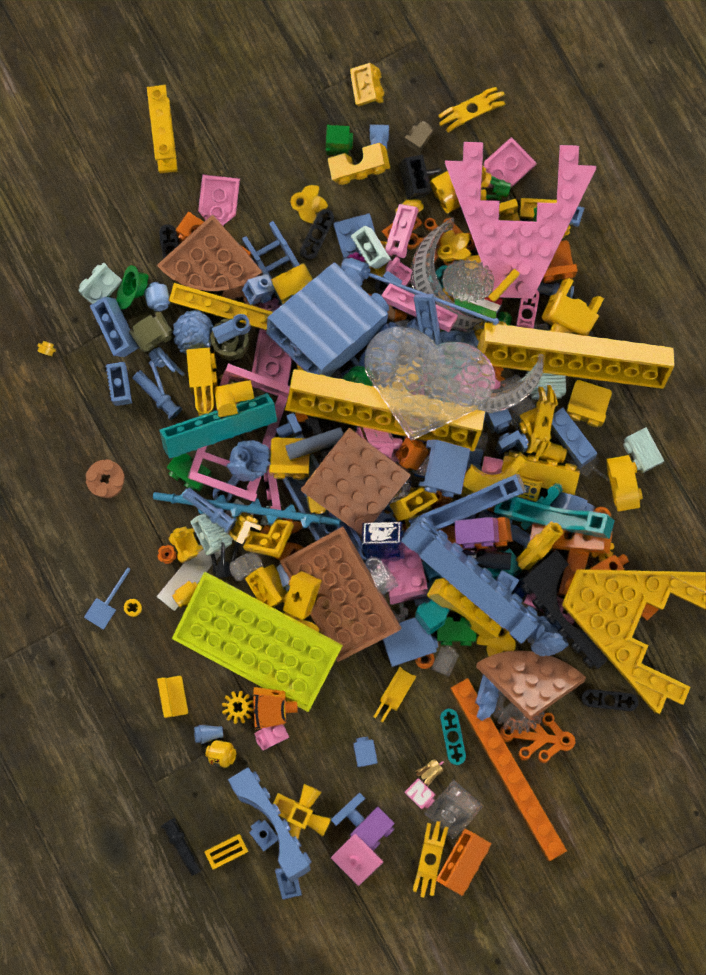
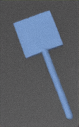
M130 568L125 570L105 603L96 598L84 618L104 630L116 611L108 604L126 578Z

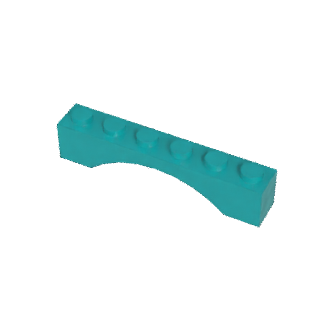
M514 497L497 504L494 509L498 516L506 517L510 520L545 527L550 522H557L562 527V530L610 539L615 521L608 514L561 509L531 502L519 497Z
M509 548L505 552L512 553L511 569L503 571L516 577L521 574L522 569L518 566L517 557ZM488 569L493 574L492 578L496 580L501 570ZM433 600L429 603L424 602L417 607L415 618L426 633L430 635L445 624L450 609L441 607Z

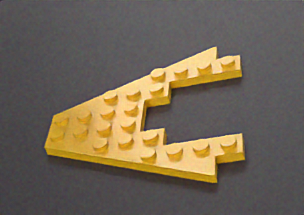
M577 569L562 606L655 713H661L666 698L684 705L690 686L641 664L649 645L632 638L646 603L663 610L670 593L706 610V572Z

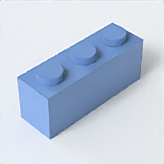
M105 296L90 305L114 356L125 357L139 348L129 333L130 328L115 298Z
M564 408L554 413L551 431L562 446L567 449L568 454L577 466L582 468L596 457L597 452Z

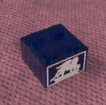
M402 522L362 523V547L366 560L380 561L381 559H389L391 561L405 559V544L401 542L404 535Z

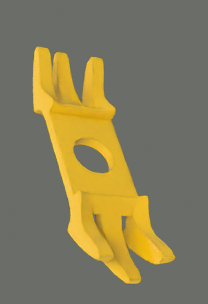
M496 87L487 89L483 93L442 112L439 118L450 115L439 124L442 126L458 119L446 129L449 133L456 127L487 111L489 112L497 107L504 106V101L494 102L491 105L489 103L504 96L505 93H494L498 91ZM475 104L478 110L475 113H469L467 106Z
M547 385V397L543 387H538L539 400L536 404L538 410L534 433L531 434V444L527 449V453H532L538 446L535 455L536 459H539L540 456L543 457L551 444L549 441L554 409L558 405L555 391H553L551 385ZM543 416L547 418V425L545 427H542L540 423Z
M440 821L436 822L431 840L429 839L431 823H427L420 863L413 891L417 892L420 877H423L421 897L423 898L429 879H432L430 895L434 896L437 873L448 827H444L439 842ZM429 853L436 856V862L433 865H428L425 862V856Z

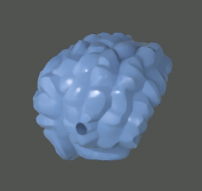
M198 310L186 311L173 324L174 343L178 344L181 353L187 355L188 349L210 347L211 332L214 325L206 314Z
M255 440L238 442L237 446L231 451L230 463L227 464V468L233 476L243 482L254 481L267 472L268 466L271 464L269 462L270 450L268 446Z
M538 616L537 627L527 637V641L531 643V649L536 655H555V653L566 648L568 642L558 634V628L554 624H550L544 616Z

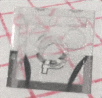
M453 779L424 814L435 823L440 821L441 829L444 830V827H448L447 834L455 839L474 819L483 805Z

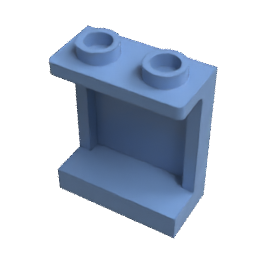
M427 440L426 448L431 449L425 481L420 482L419 486L425 487V491L431 493L440 491L442 496L446 497L461 494L470 449L440 440Z
M416 618L400 622L401 630L382 639L391 667L436 653V648L439 647L436 637H432L431 634L428 635Z

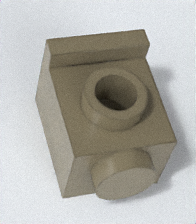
M424 121L420 122L418 126L414 125L409 132L410 136H405L404 144L420 154L432 137L433 130L431 126Z

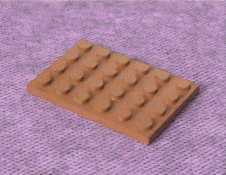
M343 526L280 561L289 579L303 571L322 580L310 615L321 634L343 645L336 658L337 662L402 629Z

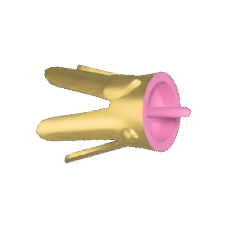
M435 759L431 760L426 766L415 771L418 772L417 776L426 779L424 784L427 787L438 774L443 772L440 765L444 761L438 763Z

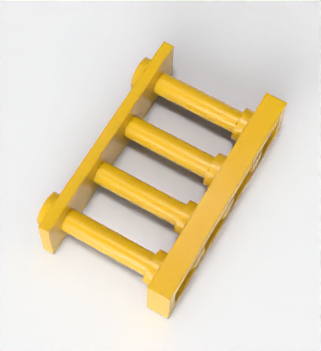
M166 85L147 87L155 160L158 162L159 173L178 171L169 98H167Z

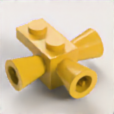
M306 784L303 786L300 802L280 793L277 794L274 801L281 813L279 816L290 822L289 827L291 830L288 832L291 837L296 836L297 839H299L301 828L305 829L306 825L323 836L331 818L312 814L314 809H311V806L322 792Z

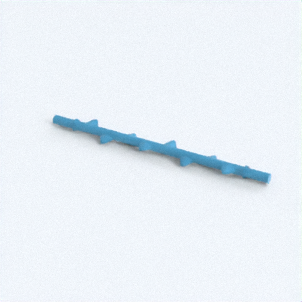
M154 492L153 500L167 501L172 504L193 505L182 497L184 492L180 496L174 493ZM220 495L215 501L207 500L217 509L230 510L233 518H237L244 512L265 515L269 524H273L278 517L300 520L303 528H307L312 522L319 525L328 524L340 526L341 523L339 518L322 516V514L313 515L296 512L294 505H289L285 510L261 507L259 499H255V502H252L250 505L226 502L224 495Z

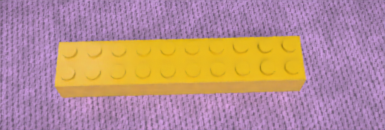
M486 322L477 345V364L536 372L544 358L542 373L664 389L674 368V351L670 347L501 324L493 325V323Z
M295 369L285 410L405 437L409 436L423 441L440 440L469 448L470 451H475L482 432L485 411L476 408H467L457 404H449L439 400H431L420 396L404 394L399 391H390L381 387H372L362 383H354L344 379L331 378Z

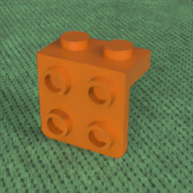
M568 241L560 242L541 282L551 283L558 279L564 280L575 277L577 266L573 264Z

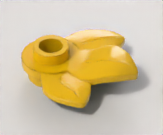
M315 185L306 186L302 192L295 193L290 201L292 208L299 211L300 218L308 223L313 222L316 213L328 207L327 202L322 197L317 196L319 187ZM302 198L304 203L299 206L297 199Z
M449 230L442 236L440 240L441 246L438 249V256L441 260L445 262L452 261L453 259L461 261L471 255L470 251L466 249L470 241L469 234L459 233L455 235L453 230Z
M502 628L504 635H498L497 638L484 639L479 635L477 644L487 645L488 656L502 653L503 651H514L516 646L515 640L510 636V632L507 629Z

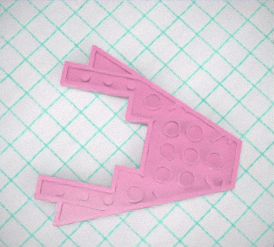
M464 142L463 161H445L492 292L514 269L520 273V276L500 297L533 299L596 170V166L578 165L579 146L560 145L557 203H537V222L499 220L500 201L481 200L483 142Z

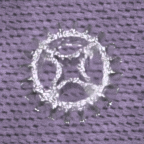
M460 259L459 262L453 261V264H448L443 274L442 283L444 291L448 292V296H453L454 300L460 299L461 302L465 300L468 303L470 301L477 303L478 300L483 301L492 292L494 276L492 270H489V266H483V262L477 263L476 259L474 261L469 259L463 261Z
M501 691L497 692L499 697H497V704H495L496 712L494 713V718H499L498 724L504 723V730L509 726L511 727V733L514 732V729H518L519 734L522 733V729L528 733L530 727L535 729L536 723H541V717H544L545 714L544 711L531 720L526 719V716L513 703L504 708L503 703L507 697Z

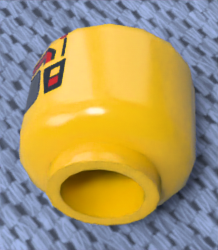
M215 740L211 746L208 745L206 757H208L211 765L226 768L234 763L236 749L229 742Z

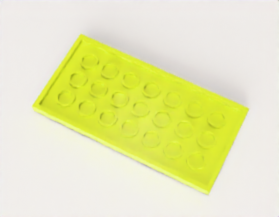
M207 572L203 573L172 637L173 640L262 688L285 691L287 701H297V706L307 712L311 709L343 647L342 644Z

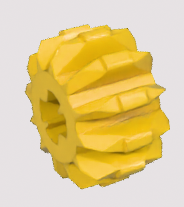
M233 691L231 692L232 700L229 696L225 697L229 704L222 703L223 707H228L222 713H230L226 718L228 721L234 716V724H237L238 718H240L242 723H245L243 716H246L248 719L252 718L247 712H254V708H248V706L254 704V701L246 702L250 697L249 694L242 698L243 691H239V696L236 697V693ZM241 702L243 710L241 712L237 711V713L234 712V704Z

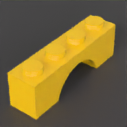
M445 578L434 581L427 594L430 599L441 607L449 608L464 616L471 623V629L484 639L497 638L502 629L497 622Z

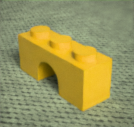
M379 142L363 147V159L357 165H353L352 157L346 153L328 158L332 180L340 185L350 183V180L367 178L369 174L384 173V170L390 168L386 146Z

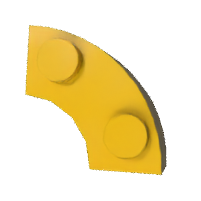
M629 455L607 459V474L611 484L613 502L618 512L640 508V500L643 499L641 488H638L635 473H637L636 463L631 461Z

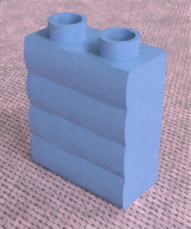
M333 263L268 317L266 334L304 371L330 377L338 368L342 367L376 337L384 324L387 323L389 306L378 293H373L370 296L360 287L363 283L354 269L347 267L343 270L336 263Z

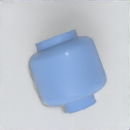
M152 282L148 285V288L144 291L147 306L154 311H162L168 308L170 294L167 286L159 284V282Z

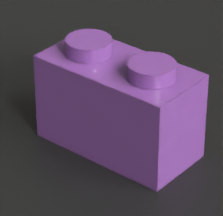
M489 517L455 521L456 543L463 545L464 549L474 548V544H481L482 547L493 546L494 542H499L498 519Z
M377 807L350 835L356 834L374 851L380 844L378 840L383 835L387 837L394 830L392 826L395 823Z

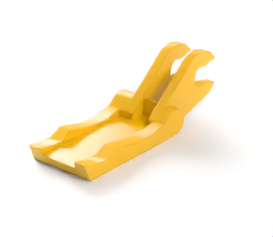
M399 667L380 699L382 703L376 711L374 718L377 717L384 704L389 706L381 722H384L391 708L397 711L414 682L415 675H411Z

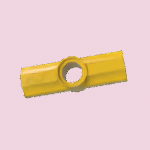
M550 522L540 534L537 533L528 543L527 548L517 557L518 566L526 570L532 568L540 558L542 559L549 552L552 545L564 533L562 527L557 522Z

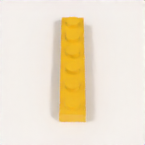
M176 283L173 285L169 298L171 303L226 319H233L238 314H244L248 317L251 326L267 330L268 317L273 313L269 310ZM241 320V321H240V322L243 323V324H246V323H247V322L244 321V320Z

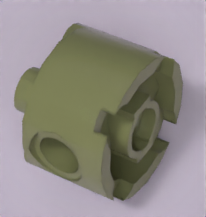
M156 312V317L154 318L151 315L144 318L132 327L133 330H129L130 335L137 343L141 352L148 351L150 353L155 348H158L157 344L162 341L166 343L174 337L172 335L173 330L161 312Z
M224 319L214 327L221 325L231 319ZM240 321L237 323L238 328L245 327ZM212 331L211 344L216 355L228 361L243 358L248 350L249 335L248 333L240 334L219 344Z

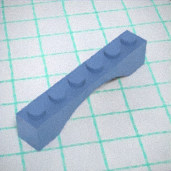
M515 474L420 516L428 518L433 523L432 528L437 531L455 523V521L465 519L527 491L520 475ZM418 517L409 520L410 524H412Z
M248 767L228 779L238 799L260 810L274 825L279 838L280 853L278 862L289 882L291 883L311 871L309 866L311 861L306 852L302 854L299 850L301 845L296 836L291 837L288 832L291 830L285 819L281 821L278 816L281 814L275 803L271 804L268 800L270 795L265 787L261 788L258 784L261 780L255 771L251 772Z

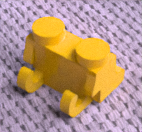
M186 526L175 529L169 537L170 543L178 551L177 558L181 563L197 557L198 552L204 550L202 545H198L194 537V529H187Z

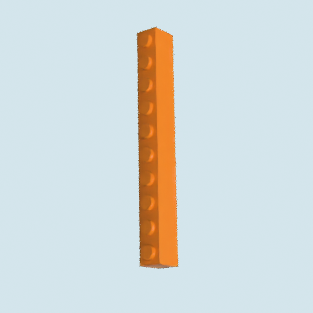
M467 678L451 687L450 691L546 859L551 861L565 853L567 850L492 719L489 717L481 721L477 718L479 710L478 704L475 703L477 693L469 679Z

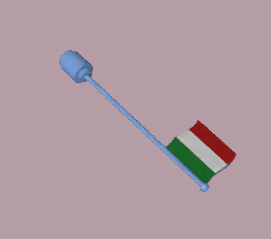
M345 258L342 262L341 269L345 270L347 267L354 269L362 281L372 277L417 295L426 294L370 273V268L365 262L354 258ZM461 283V290L456 295L454 304L434 297L436 302L490 321L493 325L499 323L496 314L502 305L501 297L493 302L488 297L490 293Z

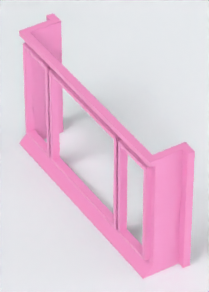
M228 364L219 386L227 385L230 379L238 382L251 380L252 387L278 396L275 404L277 422L268 425L262 442L270 450L271 440L275 437L276 428L279 426L288 399L290 386ZM214 399L215 408H214L213 411H216V410H217V407H216V402H215V399ZM207 446L197 450L188 479L255 502L261 476L254 481H250L247 489L244 490L199 474L198 470L203 458L226 467L230 461L206 453Z

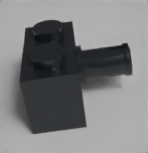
M423 155L406 157L398 164L407 200L427 196L432 191L430 180L442 174L438 173L442 171L440 168L426 170Z

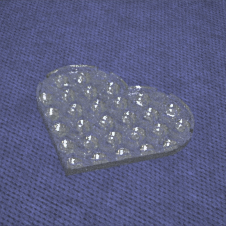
M392 327L374 336L366 349L364 358L366 373L411 441L480 408L488 401L495 386V372L490 360L480 350L466 343L445 342L436 345L430 337L416 329Z

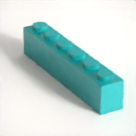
M266 393L254 399L237 403L238 414L219 417L216 410L159 430L163 449L170 459L210 444L233 438L239 434L268 426L271 423L277 422L274 402Z

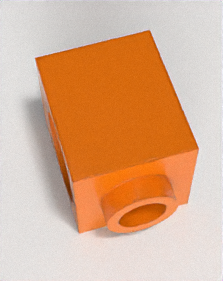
M407 436L395 455L402 467L418 470L429 451L422 441Z

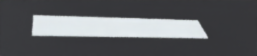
M238 499L234 502L236 504H243ZM227 510L226 514L232 518L231 511ZM204 550L198 552L197 557L186 561L157 596L174 611L178 607L172 598V595L175 594L174 591L188 581L198 583L203 573L207 572L213 565L211 555L207 556ZM221 551L215 553L216 560L221 555Z

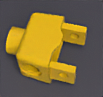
M570 278L564 279L556 294L550 296L543 312L542 320L552 326L550 331L587 336L599 317L597 311L604 298L601 296L593 297L587 307V304L582 300L571 299L566 296L573 280Z

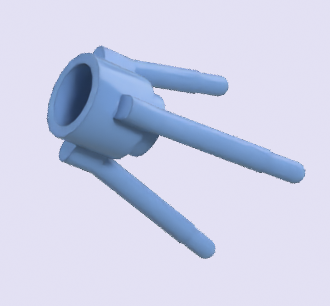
M158 347L150 352L149 357L151 361L149 364L152 367L160 393L164 396L165 393L156 366L161 368L166 365L172 372L176 370L182 376L185 373L164 353L162 348Z

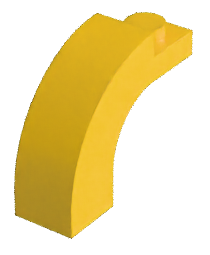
M519 453L505 471L495 475L486 474L471 464L465 472L463 486L473 492H477L515 475L516 472L520 473L526 466V456Z

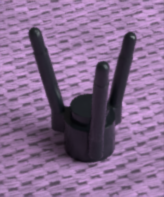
M224 542L221 543V562H218V565L215 553L211 554L213 573H216V577H231V573H234L239 542L235 544L230 566L229 562H225Z

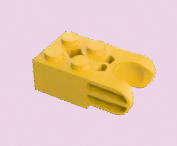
M210 348L188 349L189 386L192 395L195 396V406L198 415L202 416L213 412L215 408L213 389L218 386V379L213 369L216 368L215 354L211 353Z

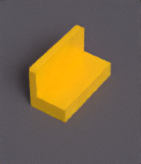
M182 676L157 679L164 718L188 714Z

